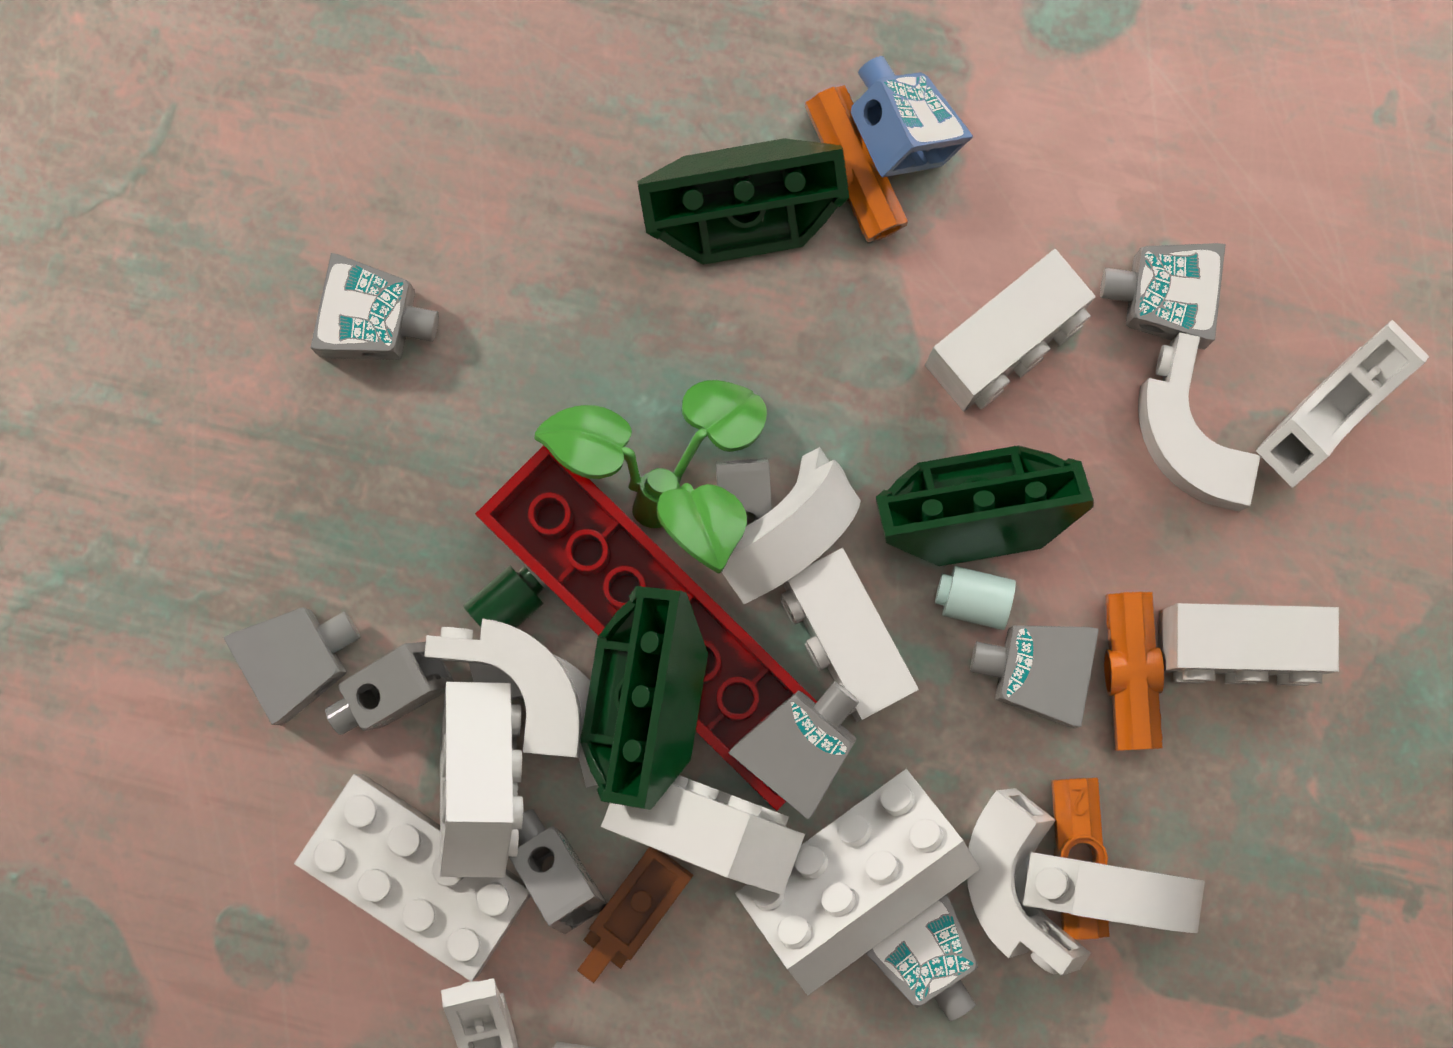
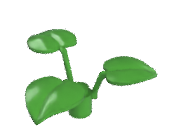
M706 380L693 385L683 397L681 411L685 421L699 430L690 441L674 472L664 468H656L646 473L643 477H640L635 452L625 447L631 437V427L625 419L612 410L595 405L574 406L557 412L537 428L534 439L543 444L565 468L582 477L589 479L610 477L621 469L625 459L630 474L628 488L631 491L637 492L632 506L634 518L640 524L649 528L663 527L669 536L693 558L718 574L723 571L728 559L745 532L747 525L745 508L736 496L722 487L706 484L694 490L689 483H684L680 486V481L699 445L707 436L716 447L727 452L747 448L759 438L767 418L766 405L759 395L754 394L752 390L746 387L720 380Z

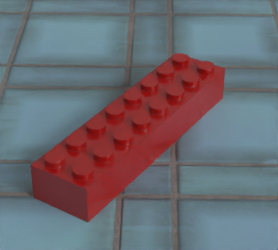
M543 445L475 515L598 636L615 613L630 600L629 595L636 586L687 592L708 652L696 733L770 806L778 811L786 801L729 754V752L740 739L798 690L803 692L813 702L817 703V701L589 478L577 475L565 468Z

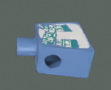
M884 56L871 59L859 69L858 74L868 90L852 105L851 115L881 177L942 167L973 138L969 129L927 75L922 72L895 75Z

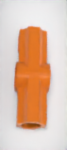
M845 85L840 87L833 86L817 93L812 99L806 101L805 108L821 143L842 145L849 191L848 202L867 243L879 241L907 226L908 220L888 177L880 176L851 115V108L854 103L850 93H848Z
M1123 592L1105 595L1109 649H1106L1104 655V676L1107 693L1109 696H1112L1115 751L1163 748L1159 694L1163 692L1164 664L1161 649L1156 647L1153 593Z
M1098 778L1051 780L1056 841L1053 856L1068 858V853L1076 844L1084 843L1091 849L1093 855L1092 862L1107 865L1108 855L1106 848L1103 846ZM1061 912L1062 930L1072 938L1084 940L1110 937L1109 921Z

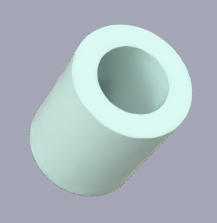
M954 566L951 575L941 574L935 604L944 606L942 616L1004 630L1014 599L1016 580Z

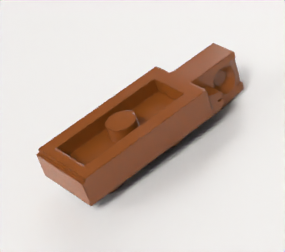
M649 847L588 928L590 931L583 941L593 949L577 971L594 983L610 961L620 969L628 959L631 961L694 875L666 853Z

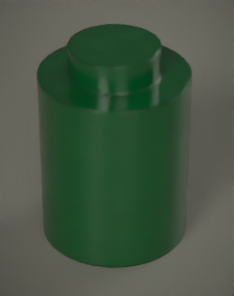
M509 565L466 602L463 607L480 627L482 619H487L517 628L544 604L538 595L545 588L525 566L516 572Z

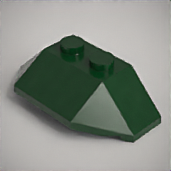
M786 138L686 155L637 181L646 234L657 240H662L675 250L703 265L803 247L827 222L834 211L841 207L849 198L842 145Z
M1018 445L919 462L899 477L888 490H883L876 496V504L887 544L940 567L1042 549L1094 507V499L1081 461L1071 458L1065 461L1050 453Z
M636 586L629 595L630 600L615 613L597 638L580 744L590 772L599 786L597 792L602 802L651 810L691 761L708 652L687 592Z

